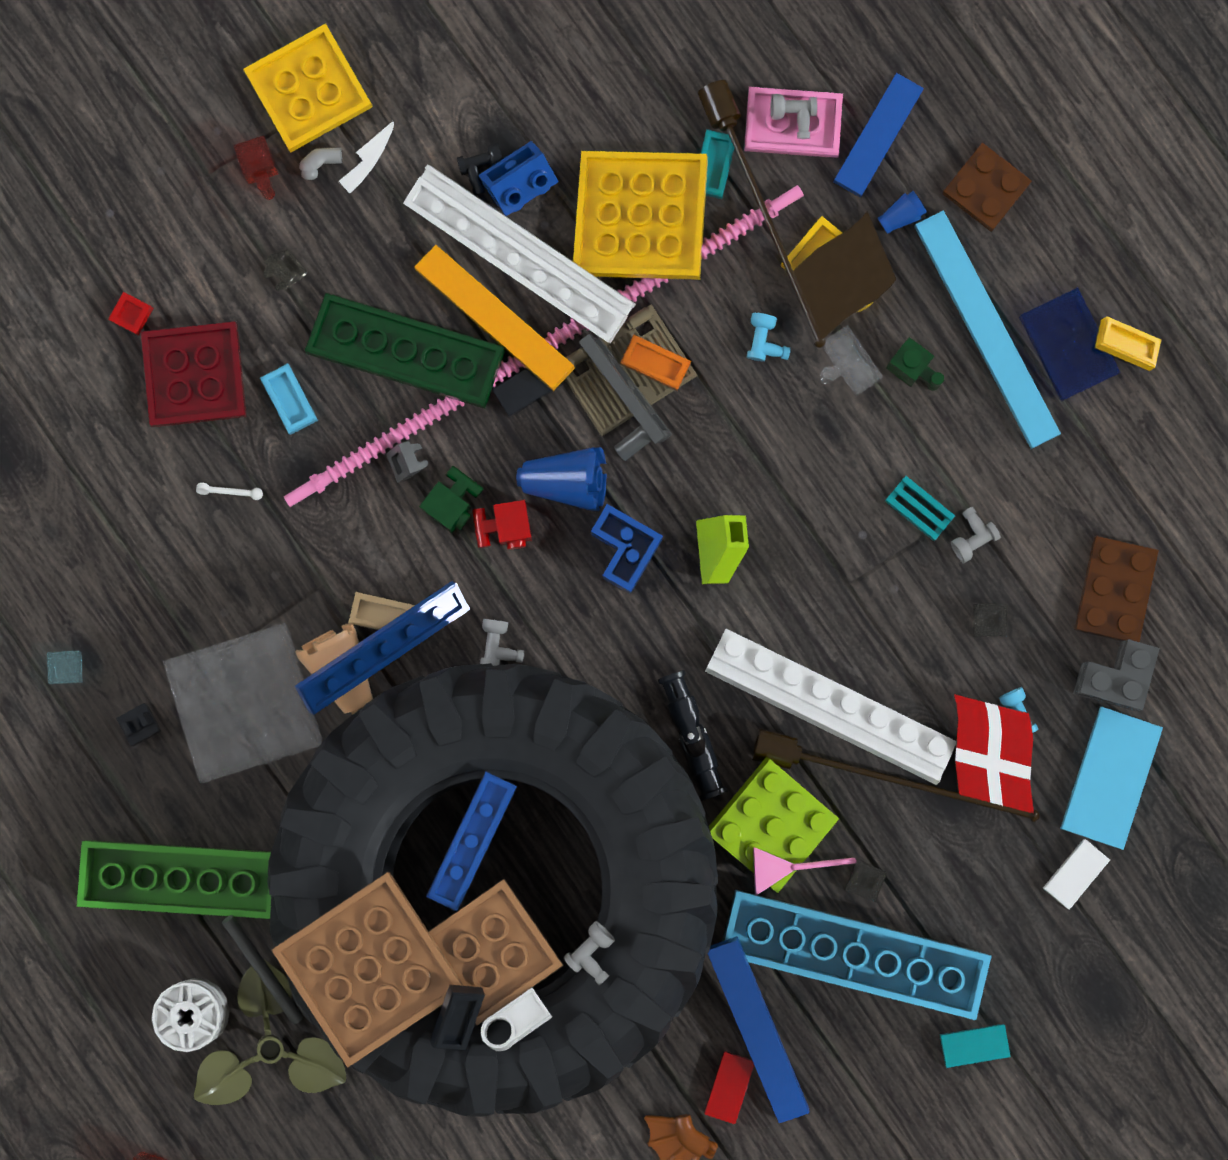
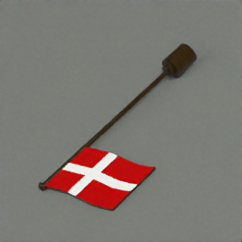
M954 694L958 718L955 766L959 793L801 753L802 746L797 745L798 738L759 729L752 754V760L762 762L768 757L779 767L790 770L792 764L798 765L799 760L802 759L1031 818V822L1039 819V812L1035 809L1033 810L1030 783L1033 749L1032 724L1029 713Z

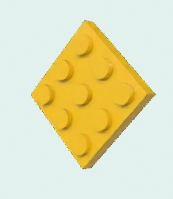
M326 23L243 69L290 153L372 108L370 100Z

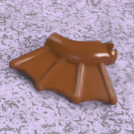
M690 1114L679 1115L676 1118L652 1115L644 1117L650 1129V1139L647 1145L657 1152L660 1160H699L702 1155L708 1159L714 1157L718 1144L710 1141V1137L695 1129Z

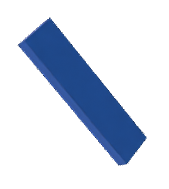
M896 73L833 183L861 198L924 89L923 87Z
M485 772L426 897L455 911L459 910L517 788L516 785Z

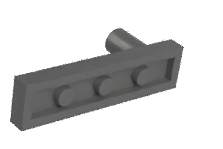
M588 334L580 340L581 346L640 423L638 428L614 446L617 454L624 461H627L649 442L653 441L657 444L672 435L670 430L602 339L596 334Z

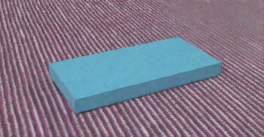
M1100 707L1060 829L1124 850L1163 727Z

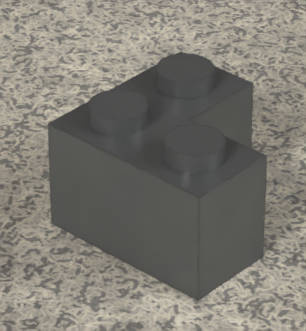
M1130 639L1121 641L1114 668L1089 661L1081 664L1073 694L1135 712L1143 711L1160 648Z

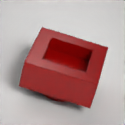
M123 292L108 320L139 336L154 308Z

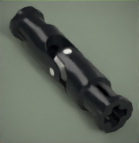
M685 670L660 678L658 682L663 685L669 701L667 707L672 721L681 730L679 732V740L691 774L697 778L702 792L700 799L703 801L728 792V789L722 785L717 771L719 764L706 729L702 724L699 725V709L694 696L690 695L684 680L686 673ZM704 739V753L701 756L693 755L689 751L687 744H694Z

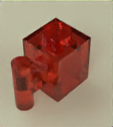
M264 135L233 145L247 182L249 184L257 182V187L263 197L267 200L273 199L275 191L269 177L279 173L270 146Z

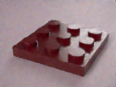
M235 321L141 332L149 424L151 427L247 417L238 326Z

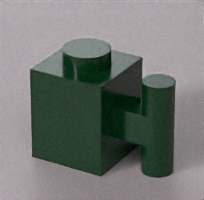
M908 337L886 367L887 370L910 387L919 378L927 384L929 390L935 391L944 381L942 373L935 372L928 367L934 355L910 337Z
M454 465L446 474L448 478L455 482L451 489H448L438 481L419 506L422 511L451 533L455 528L461 530L471 517V514L468 513L471 507L462 499L463 495L467 491L473 497L478 498L484 489Z

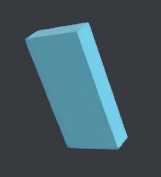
M289 364L260 378L290 435L318 421Z

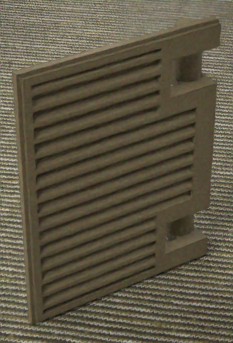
M652 304L628 317L611 343L602 339L619 363L633 335L686 358ZM648 320L653 329L640 336L636 327ZM579 348L565 357L574 367L583 361L589 367L588 371L578 377L572 371L565 378V381L601 437L634 417L584 348ZM691 364L680 387L698 376ZM622 366L650 405L675 391Z

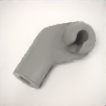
M340 147L316 148L300 161L299 169L302 170V178L314 180L318 176L317 169L323 164L342 163V149Z

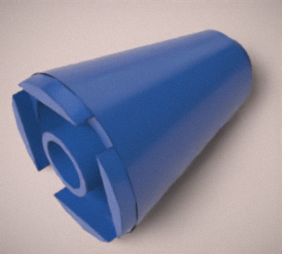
M591 447L525 461L522 468L517 470V486L522 487V491L525 494L590 511H600L598 506H603L607 483V474L602 473L600 464H606L604 451L601 447Z

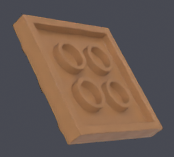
M505 879L429 931L464 986L483 988L485 996L475 1022L476 1025L482 1023L489 1016L563 966Z

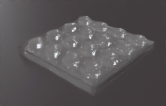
M287 623L163 661L199 784L314 749L323 743L315 714L309 713L295 688V685L303 681L304 678Z

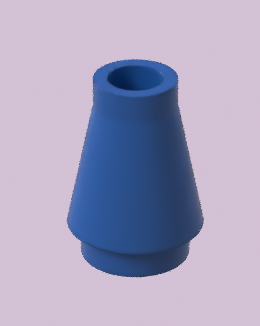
M912 191L908 195L904 193L877 219L888 234L893 230L921 220V216L927 211L918 196Z

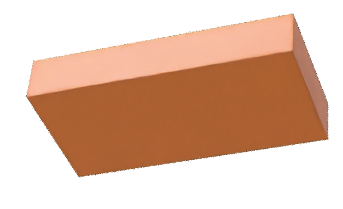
M633 335L620 362V365L678 391L691 364L690 360L636 335Z

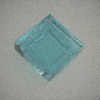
M81 651L47 652L48 684L83 683Z

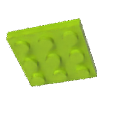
M766 757L709 825V830L712 838L754 873L753 847L793 864L803 863L839 818L771 759ZM794 870L770 887L779 893L797 870Z

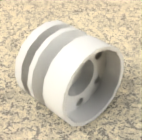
M192 978L174 984L162 992L154 1004L152 1013L154 1031L161 1042L173 1050L190 1052L201 1049L219 1037L228 1024L230 1010L227 997L220 987L205 979ZM191 1009L194 1012L191 1017L192 1020L185 1023L183 1021L185 1017L183 1011Z

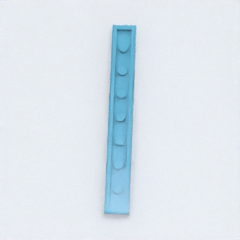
M944 210L915 224L914 227L1029 447L1033 449L1059 436L1061 433Z

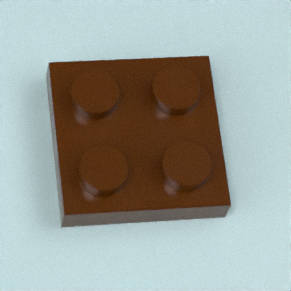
M982 142L942 194L992 232L1032 180Z

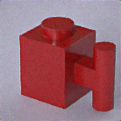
M525 500L493 505L495 519L486 520L485 508L472 510L478 548L491 546L489 534L498 533L500 545H507V550L524 548L527 541H532Z

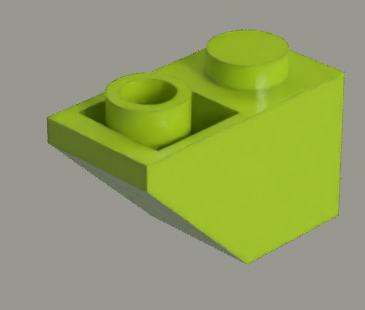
M723 515L697 520L702 584L729 583L749 548L746 516Z

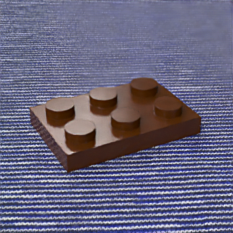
M1095 536L1074 630L1121 641L1130 639L1140 642L1159 550Z

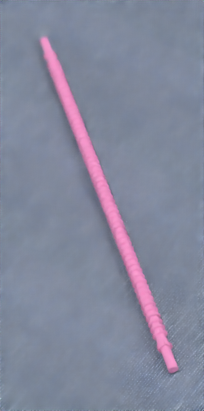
M797 185L772 201L770 199L764 201L770 217L775 218L778 216V211L800 199L804 194ZM760 208L757 210L750 209L749 215L742 214L741 220L734 219L733 225L727 223L725 230L719 228V233H711L710 239L704 237L702 258L706 260L708 253L714 255L717 248L722 250V245L725 243L730 245L731 239L737 241L738 235L742 234L745 236L746 230L753 231L755 225L760 227L762 221L765 220ZM641 278L639 282L633 280L632 286L625 285L624 291L618 289L617 292L636 302L637 296L644 297V292L648 291L651 293L654 286L660 288V283L662 281L668 283V279ZM571 318L570 324L563 323V328L561 329L555 327V332L553 334L547 332V337L544 339L557 350L560 343L566 345L568 338L574 340L575 334L582 335L583 329L588 331L589 329ZM508 356L507 362L501 361L493 388L496 387L495 383L497 381L503 383L505 376L511 378L512 372L519 373L520 367L523 366L525 369L526 367L515 357ZM445 397L442 401L437 399L436 405L430 403L428 410L422 408V413L419 415L414 413L413 419L405 418L406 423H397L398 427L396 429L390 427L388 434L382 432L381 438L374 437V442L371 444L366 442L365 448L359 446L357 453L351 451V456L348 458L343 456L342 462L334 461L335 466H326L327 470L318 475L313 474L309 477L310 481L283 496L289 507L316 491L318 493L323 492L329 483L333 481L338 483L339 477L346 478L347 472L354 473L355 467L361 469L363 462L369 464L370 458L374 457L377 459L378 453L385 454V449H393V445L395 443H402L401 440L403 438L409 440L410 434L417 435L418 429L425 430L426 424L432 426L434 419L440 421L441 415L448 416L449 410L456 411V406L461 405L463 407L465 405L464 402Z

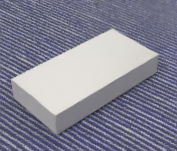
M1083 839L1043 889L1070 910L1108 864L1110 859L1086 839Z

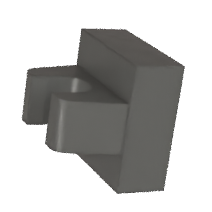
M409 441L396 445L386 453L398 483L409 480L428 466L427 460L419 462L414 454L422 449L420 444H410Z

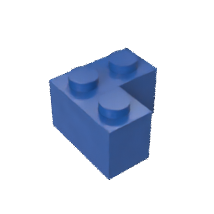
M606 504L591 530L593 537L617 550L602 575L603 579L631 594L663 538L659 533Z

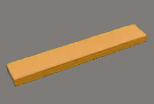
M437 245L414 267L420 275L552 391L575 369L568 359Z

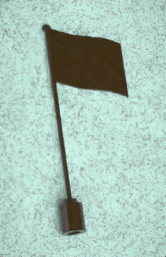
M718 80L712 82L698 91L700 101L713 129H720V131H727L815 337L816 342L814 345L822 348L826 344V339L824 338L846 318L880 298L896 281L895 274L868 211L850 229L817 248L794 270L792 269L733 130V127L738 124L737 120L741 117L740 111L727 81Z

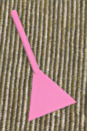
M753 847L755 895H758L794 870L855 864L856 859L844 858L793 864Z

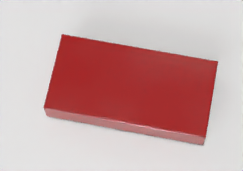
M727 1051L723 1052L704 1111L705 1115L736 1124L754 1068V1063L751 1059Z

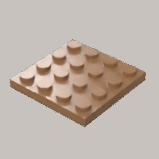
M387 872L272 949L275 957L347 1068L441 1006L449 985L464 986L390 872Z

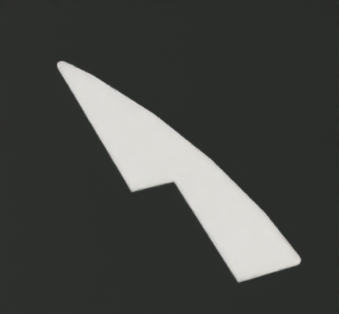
M391 122L356 152L363 161L339 180L348 193H351L375 166L389 140L394 122Z

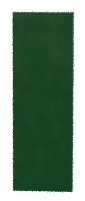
M325 293L306 345L305 353L485 409L505 353V348Z

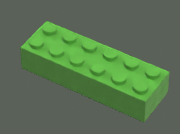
M97 840L82 841L77 907L217 916L233 915L234 917L270 919L271 895H269L268 862L271 851Z

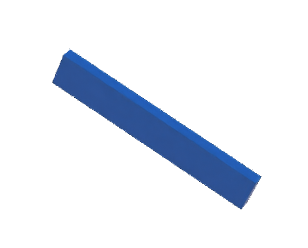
M449 582L295 685L309 713L312 715L316 714L470 610L457 583Z
M738 936L711 945L707 954L778 1123L808 1114L809 1106Z

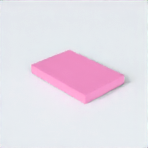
M749 87L744 151L838 158L843 94ZM772 94H781L785 100H809V97H817V115L810 116V139H797V132H799L797 113H785L784 117L779 120L771 119L770 103Z

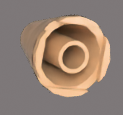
M352 623L342 625L343 631L338 634L330 630L301 646L303 650L295 651L298 659L311 675L359 643L356 629ZM368 679L334 701L344 714L351 712L353 715L373 700Z

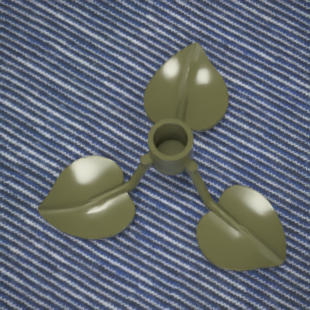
M264 959L289 997L292 998L286 976ZM251 965L240 982L237 999L241 1011L247 1017L263 1016L265 1036L257 1043V1054L242 1061L240 1064L237 1056L230 1051L218 1050L209 1054L202 1061L198 1069L194 1099L209 1105H223L241 1099L249 1091L252 1084L251 1075L243 1068L260 1060L267 1064H273L279 1061L281 1057L294 1059L288 1068L289 1078L298 1090L306 1093L322 1092L345 1083L346 1072L343 1061L337 1057L328 1042L316 1037L303 1039L298 1045L297 1054L284 1051L281 1040L277 1036L271 1035L269 1014H280L283 1010Z

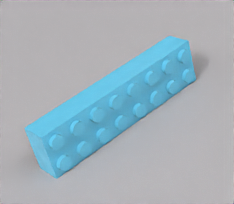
M739 890L734 891L722 940L725 941L738 936L746 958L750 963L973 1020L977 1019L991 956L986 953Z

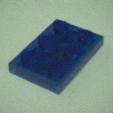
M1078 288L1020 315L1019 318L1061 402L1121 373L1111 354L1095 348L1099 328Z

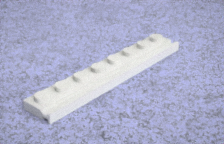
M427 164L426 170L418 178L403 204L608 343L612 342L627 319V315L636 305L634 302Z
M725 629L705 672L935 785L940 782L956 745L955 740L728 629Z

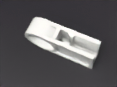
M530 988L495 1014L489 1016L482 1024L481 1036L491 1049L504 1051L551 1019L552 1016L534 989ZM497 1020L507 1021L511 1026L510 1038L501 1045L492 1044L487 1038L488 1027Z

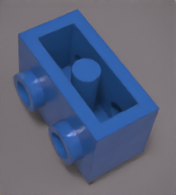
M532 141L479 174L492 200L505 216L519 211L524 204L536 196L546 193L550 187L558 183L544 154Z

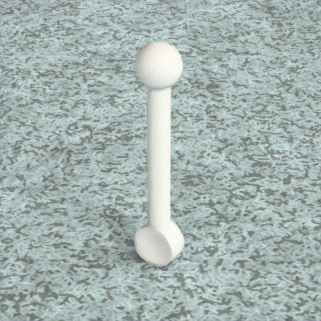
M198 483L196 492L201 495L219 493L250 496L254 500H260L263 496L260 488L243 490L212 487L206 483Z

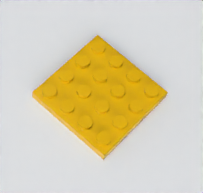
M581 151L573 262L595 277L700 280L708 166L707 154Z

